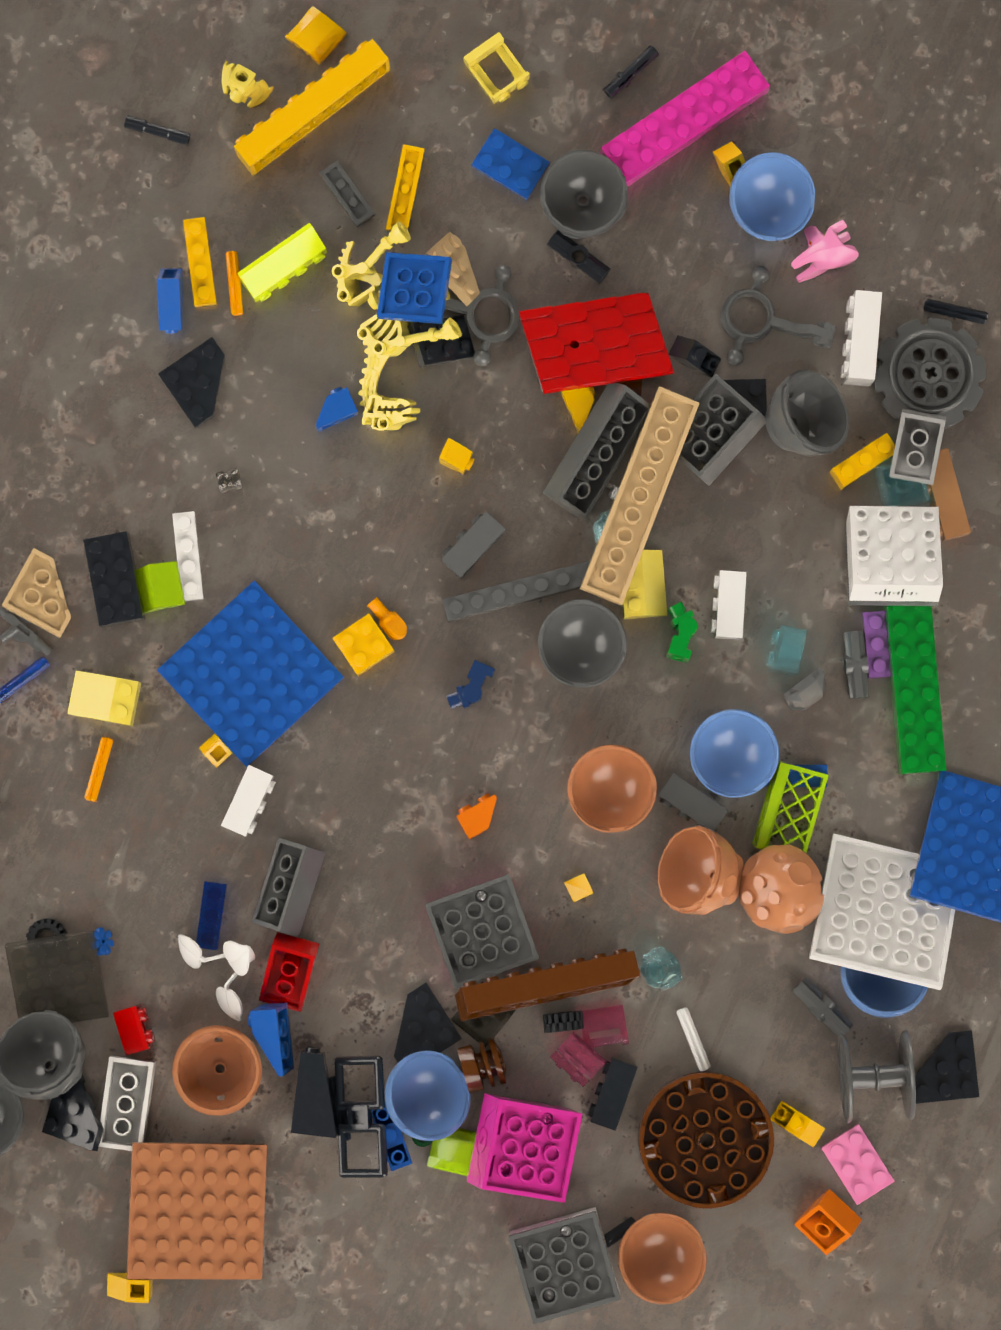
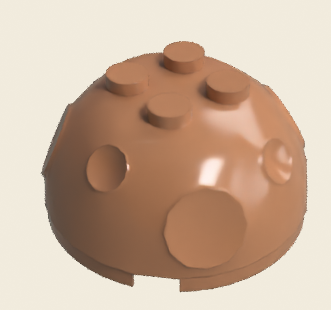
M774 844L764 847L751 856L743 867L738 894L740 904L752 921L761 928L782 934L798 932L811 924L822 909L824 894L821 893L820 885L822 876L814 861L801 849L788 844Z

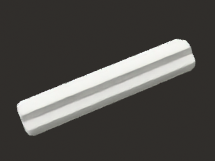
M684 1007L677 1010L678 1018L699 1070L705 1071L710 1069L711 1065L688 1008Z

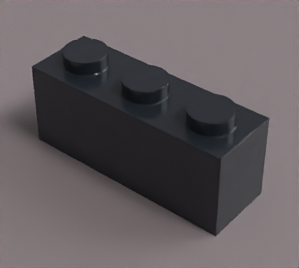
M612 1057L610 1062H605L602 1073L606 1075L603 1083L598 1082L595 1095H598L595 1104L591 1103L587 1116L591 1117L590 1122L616 1131L638 1068L637 1066Z

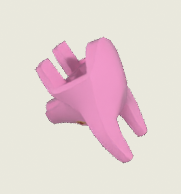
M844 220L830 226L825 234L812 225L803 230L808 242V249L793 260L791 266L793 269H796L810 262L812 264L796 276L799 283L815 278L829 269L849 265L858 257L856 248L852 245L843 244L850 240L849 233L846 231L837 236L839 232L847 228Z

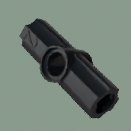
M559 230L553 234L547 243L548 247L566 259L572 267L579 269L598 284L604 280L611 268L589 253L584 246L561 234ZM580 252L585 258L583 261L577 262L573 259V254Z

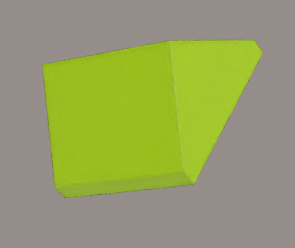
M177 561L148 564L136 570L144 613L185 605Z

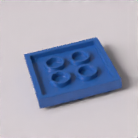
M386 252L377 318L443 324L452 264L451 257Z

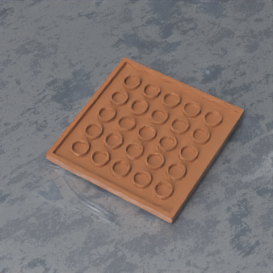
M132 1142L127 1279L262 1280L267 1144Z

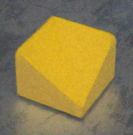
M584 873L564 882L573 903L593 894Z

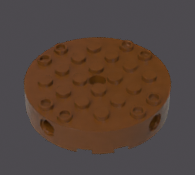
M694 1072L673 1079L654 1094L647 1104L640 1121L638 1144L640 1156L647 1173L663 1193L673 1200L691 1207L712 1209L733 1204L747 1196L748 1193L758 1186L768 1170L773 1155L774 1133L771 1119L765 1106L751 1089L740 1081L721 1073ZM704 1134L712 1136V1142L708 1146H703L700 1143V1138Z

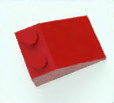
M277 932L272 943L258 1001L269 1004L287 1002L288 1009L301 1012L320 943Z

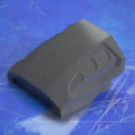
M821 667L783 694L786 704L791 710L805 711L823 698L826 682L824 679L825 673Z

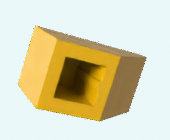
M783 1101L779 1103L770 1118L771 1121L812 1147L815 1146L825 1130L824 1127Z
M108 1273L107 1296L125 1302L149 1303L152 1298L153 1279H127V1273Z

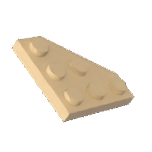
M451 232L447 233L424 255L451 257L452 264L448 287L468 306L480 294L478 285L461 240Z
M33 548L5 598L2 607L60 638L71 619V615L65 601V595L56 571L54 559Z

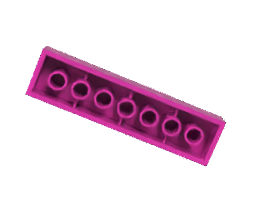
M743 51L602 146L600 154L607 156L621 169L628 187L768 93L770 85L748 53Z

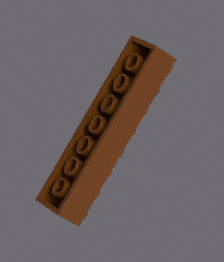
M620 949L614 951V954L610 956L601 953L592 956L593 959L587 961L584 958L572 960L568 965H563V962L550 965V968L542 970L541 967L529 969L528 973L521 975L518 971L507 974V977L503 979L494 976L485 979V982L477 984V981L464 983V986L455 994L460 1020H470L631 985L640 977L634 950L627 952V949Z

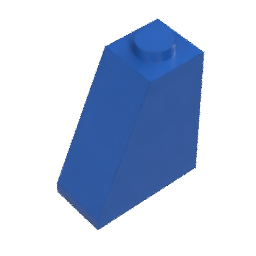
M183 268L160 269L157 277L159 331L165 330V333L173 334L177 333L178 330H182Z

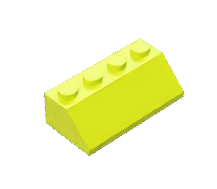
M308 223L238 272V276L254 301L260 300L263 302L272 295L271 292L277 287L282 289L289 284V279L294 275L298 277L308 270L307 266L313 262L315 264L321 262L326 257L324 254L327 253V250L313 226Z

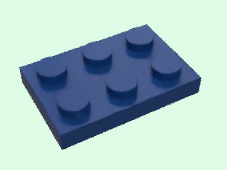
M494 128L471 164V167L525 200H528L550 165V162Z

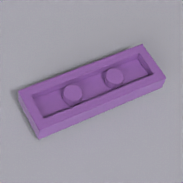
M885 611L863 612L865 651L868 658V679L891 677Z

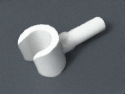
M608 482L606 487L610 491L607 496L614 500L619 487Z

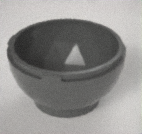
M800 370L786 377L775 390L765 417L767 431L774 443L784 450L793 451L797 454L805 456L829 454L841 447L847 439L849 419L843 397L837 386L830 379L817 372Z

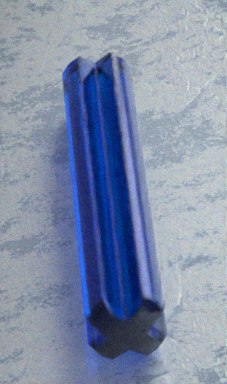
M45 657L39 658L0 688V703L50 666Z

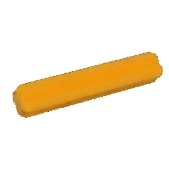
M237 251L226 252L231 314L232 316H239L243 314L241 284L238 276Z
M102 737L85 793L86 800L93 802L97 800L113 740L110 738Z

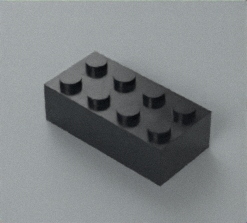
M124 531L83 539L99 626L106 628L146 620L130 534Z

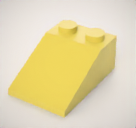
M76 671L67 714L133 727L141 683L123 678Z

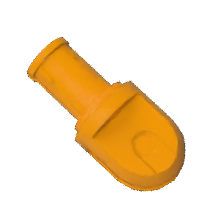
M378 597L367 605L380 620L379 627L389 638L400 640L405 637L407 625L396 611H389Z

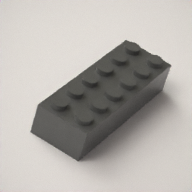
M620 383L608 384L543 491V494L569 513L586 520L644 424L651 405L626 385Z

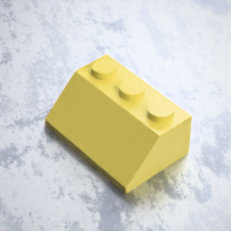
M643 549L622 604L623 619L667 616L662 550Z

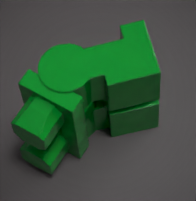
M679 602L668 610L672 618L669 625L672 630L676 629V635H673L666 658L687 664L692 653L687 647L689 640L696 633L698 625L696 620L693 619L695 616L693 611L687 612L683 603Z

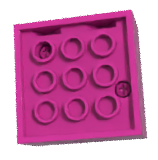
M484 1093L467 1182L484 1190L565 1203L582 1113L566 1107Z

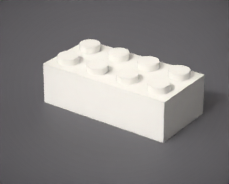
M856 290L847 300L846 313L850 314L847 322H845L844 335H848V338L843 344L842 356L846 357V361L841 366L840 378H844V384L870 387L875 380L882 292Z
M114 1055L109 1057L100 1118L104 1131L99 1147L132 1151V1142H145L156 1061Z

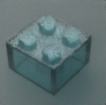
M892 464L880 466L874 470L882 506L913 507L930 501L926 484L889 477Z
M781 625L772 632L770 644H774L773 651L768 652L766 659L769 672L795 677L798 674L807 630Z

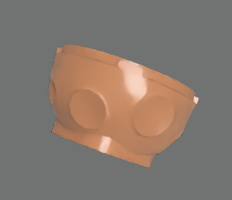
M696 826L677 832L664 849L658 867L659 893L663 902L667 903L671 909L682 914L705 915L724 905L732 904L739 894L744 867L743 859L739 854L735 853L732 845L723 836L709 828Z

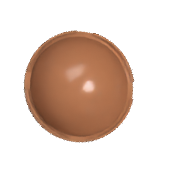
M608 744L595 747L578 759L569 775L567 790L571 807L579 819L595 830L610 833L629 830L647 817L656 799L657 785L654 772L642 755L623 745Z
M654 1213L644 1216L633 1223L621 1239L618 1249V1267L621 1277L626 1286L636 1296L647 1302L672 1304L681 1301L695 1291L705 1274L707 1255L701 1236L688 1221L679 1216L668 1213Z

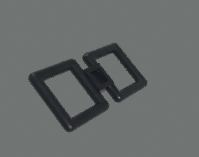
M381 1056L336 1057L334 1060L336 1108L340 1111L348 1110V1124H340L337 1127L339 1175L341 1178H385L388 1175L386 1126L382 1123L372 1124V1110H382L385 1107L383 1058ZM343 1065H374L376 1101H345ZM346 1133H377L379 1169H348Z

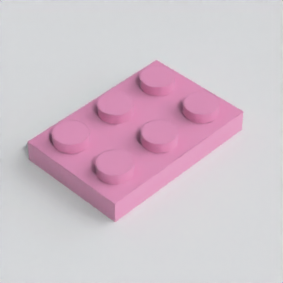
M856 1124L820 1147L856 1205L895 1182L859 1124Z

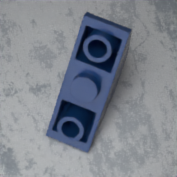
M386 1105L382 1110H372L374 1124L382 1123L386 1126L387 1161L391 1171L413 1164L403 1132L391 1120Z

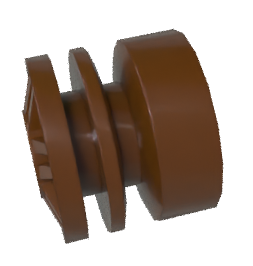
M494 1038L488 1040L491 1049L487 1051L483 1041L480 1042V1053H475L472 1045L457 1048L470 1094L484 1090L483 1079L488 1078L490 1085L495 1087L493 1077L497 1075L500 1084H506L505 1064L501 1050L495 1043Z

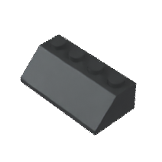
M278 838L252 922L281 933L299 937L326 852Z

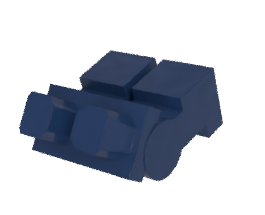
M474 660L467 676L470 679L469 684L457 686V692L446 696L450 708L453 709L463 705V708L466 709L471 707V704L478 703L483 695L481 688L486 677L492 678L496 670Z

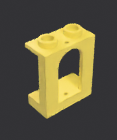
M500 32L464 56V64L494 104L498 101L500 103L504 102L511 96L510 93L516 88L521 90L529 83L530 73L528 71L525 72L505 45L504 38ZM494 51H496L514 77V81L502 90L494 86L478 64Z

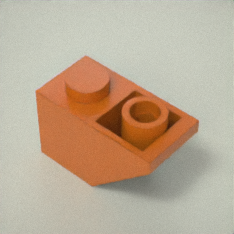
M487 793L477 799L479 802L477 805L471 807L468 804L458 810L460 814L456 817L469 840L489 829L497 800L495 794L490 796Z

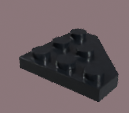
M213 337L158 373L195 429L214 417L225 355Z
M427 982L407 994L394 1053L397 1062L419 1051L441 1053L462 1039Z
M972 1030L949 1032L937 1049L925 1061L917 1074H915L916 1104L979 1097Z
M82 1074L79 1081L66 1093L51 1099L42 1132L83 1148L98 1151L104 1129L101 1121L97 1120L94 1112L96 1108L91 1094H88L84 1085L86 1081Z

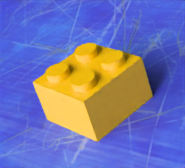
M367 614L333 637L334 642L358 676L395 652L370 614Z

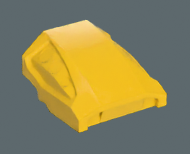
M312 6L299 23L285 36V39L294 43L295 46L302 49L307 55H310L320 65L335 50L347 35V32Z

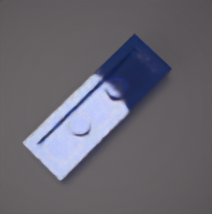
M204 881L196 943L202 949L218 950L227 884Z

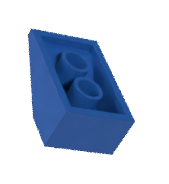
M287 1002L261 1004L251 1010L248 1015V1025L252 1028V1034L278 1076L286 1075L294 1069Z

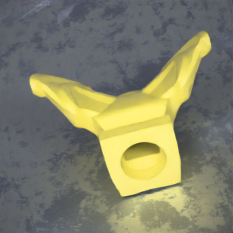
M228 61L224 63L222 71L223 92L227 95L229 90H231L229 93L230 99L235 103H246L247 97H251L247 106L249 108L255 107L269 97L274 87H268L263 79L256 82L254 80L256 73L240 64H237L235 67L234 63L229 65Z

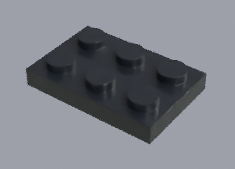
M464 315L443 319L444 323L448 318H452L461 330V337L453 340L438 339L435 342L426 340L413 343L420 368L474 358L475 350ZM415 322L407 327L411 335L426 332L429 328L434 327L440 330L443 324Z

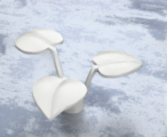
M182 934L178 935L181 955L184 961L192 968H200L201 962L204 963L226 957L235 973L225 983L224 988L218 987L216 989V998L221 1009L229 1017L241 1021L243 1014L242 1003L238 995L229 989V985L238 975L244 976L247 974L249 963L255 960V954L251 946L227 941L223 945V954L205 958L202 957V950L194 940Z

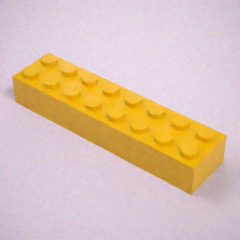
M373 39L369 42L367 40L362 42L356 48L357 51L355 53L345 55L339 61L340 64L337 67L327 69L322 74L323 77L320 80L310 82L302 94L292 96L287 101L288 104L285 107L275 109L270 114L271 118L265 122L260 121L253 127L254 131L249 135L244 134L236 140V145H234L236 155L252 176L265 168L390 71L388 57Z

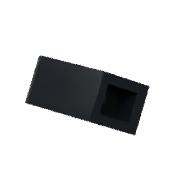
M677 335L668 354L679 363L710 378L713 377L722 359L698 341Z

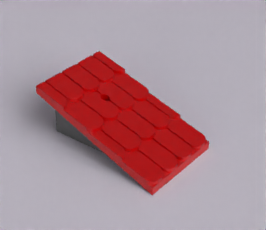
M637 293L620 297L614 296L581 303L574 302L553 307L546 306L519 311L531 360L541 392L544 394L674 374L649 293Z

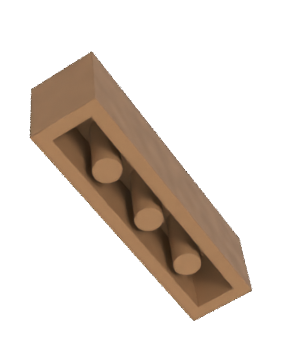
M941 449L933 485L924 484L926 495L930 494L932 503H929V507H939L940 537L943 542L969 535L971 530L949 449Z

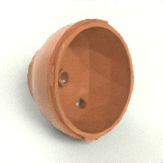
M214 1025L193 1032L181 1043L173 1060L172 1074L178 1094L187 1105L198 1112L220 1116L243 1108L253 1098L261 1081L262 1064L256 1046L246 1035L228 1026ZM221 1037L223 1041H215V1038ZM218 1064L224 1066V1071L222 1073L216 1071V1066ZM225 1095L224 1100L217 1099V1096Z

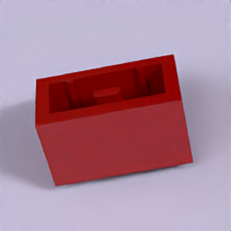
M141 1004L113 1012L125 1055L154 1047L155 1036L152 1029L148 1030L146 1021L149 1020V1016L145 1007L142 1008Z

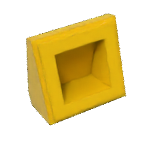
M213 734L199 747L201 752L216 768L233 753L216 734Z

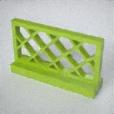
M779 761L776 772L769 781L751 845L763 849L769 846L771 836L779 833L784 842L780 845L790 844L799 838L802 843L801 850L807 853L829 775ZM790 769L798 771L802 778L792 785L788 780ZM813 776L821 777L820 786L812 790L807 780ZM804 782L809 793L798 798L793 788ZM791 790L796 800L785 806L782 796ZM812 796L815 802L814 807L806 812L801 801ZM798 803L803 814L792 819L787 809ZM785 812L789 822L779 827L776 823V817L780 813ZM805 817L809 823L808 828L800 833L795 822ZM792 825L797 835L786 841L781 831Z

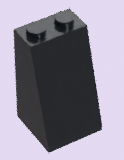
M307 1046L306 1050L300 1052L291 1133L336 1138L337 1124L325 1052H320V1047Z

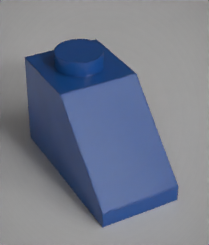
M338 387L330 391L331 395L326 397L316 422L318 432L359 415L348 388Z

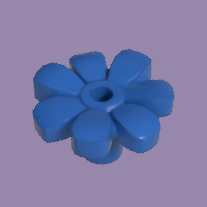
M102 927L97 928L91 934L93 940H90L89 945L92 949L97 948L99 956L108 955L111 953L110 947L114 946V941L109 939L112 937V933L109 930L105 931Z

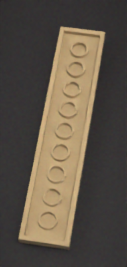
M660 386L657 388L581 584V590L620 606L623 604L698 409L699 402Z

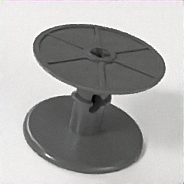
M905 1030L900 1035L899 1064L878 1066L874 1063L873 1066L852 1067L847 1038L845 1035L840 1034L838 1041V1070L841 1104L846 1124L850 1123L853 1118V1089L875 1088L876 1091H879L880 1088L901 1087L905 1114L908 1119L913 1120L916 1107V1086L913 1053L908 1032Z

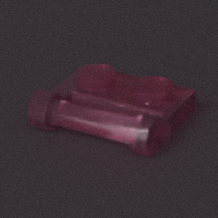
M623 1005L583 1011L584 1029H582L585 1051H590L595 1047L621 1043L622 1046L629 1045ZM620 1028V1035L590 1039L589 1036L590 1032Z

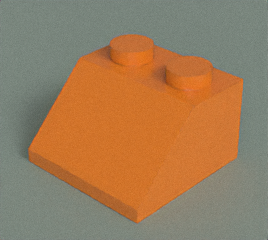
M829 1189L803 1213L794 1225L825 1255H828L852 1236L862 1219Z

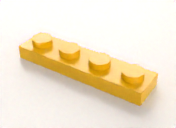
M403 144L386 231H392V227L397 222H401L407 230L409 229L425 148Z
M205 217L183 220L194 306L215 305L217 301Z

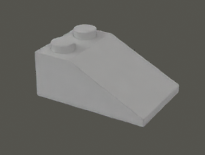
M902 408L889 477L933 485L946 416Z

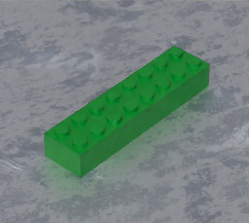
M884 606L899 775L946 771L932 606Z

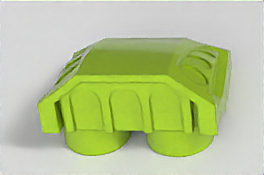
M459 1127L450 1136L433 1141L427 1166L468 1177L477 1132Z

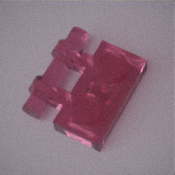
M574 1031L558 1048L563 1056L557 1051L550 1056L556 1062L555 1065L559 1069L562 1068L571 1076L570 1079L573 1082L577 1081L582 1087L589 1081L583 1074L592 1079L607 1062ZM568 1060H570L574 1065H576V1066L578 1067V1069L574 1068V1067L568 1062Z

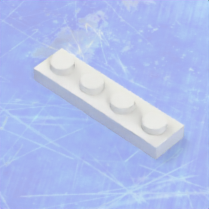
M195 512L174 513L172 516L176 554L185 601L204 599Z

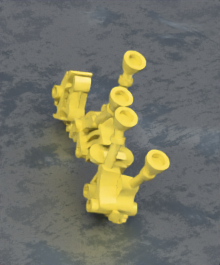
M397 222L392 227L388 237L384 236L381 239L380 245L365 262L357 265L349 264L355 242H346L347 248L341 250L343 257L340 256L338 258L341 264H337L332 268V275L338 280L337 298L339 301L348 302L349 306L358 307L368 301L372 309L378 310L383 275L377 273L373 265L387 249L390 250L394 247L393 243L402 244L411 240L407 228L401 222ZM359 280L368 282L372 287L362 292ZM449 291L447 292L446 300L450 299ZM377 314L360 325L357 336L359 339L364 340L363 345L368 346L364 350L368 354V358L364 359L367 368L362 369V373L365 376L359 380L362 390L358 392L363 399L359 404L365 408L362 418L363 425H371L372 429L399 430L402 425L417 419L416 417H411V415L420 413V408L386 411L385 408L401 409L403 407H413L416 405V402L410 399L389 398L379 395L377 387L380 373L389 357L400 355L412 343L426 340L435 342L438 339L453 340L461 337V330L452 318H448L440 330L434 327L429 328L426 332L411 335L407 326L415 322L378 319Z

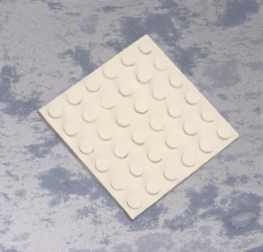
M833 834L821 892L824 894V902L816 919L809 959L941 990L955 909L909 897L919 854Z

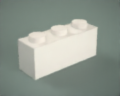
M720 570L718 576H714V589H717V598L713 597L712 611H716V620L712 619L711 633H715V638L737 640L743 638L746 572Z
M248 765L221 826L247 837L248 833L253 834L257 822L254 821L257 813L262 814L267 803L263 800L267 793L271 794L276 784L273 781L274 776Z

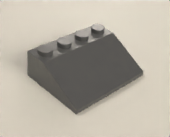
M717 374L692 399L699 402V406L678 458L708 486L712 484L766 424L765 417Z

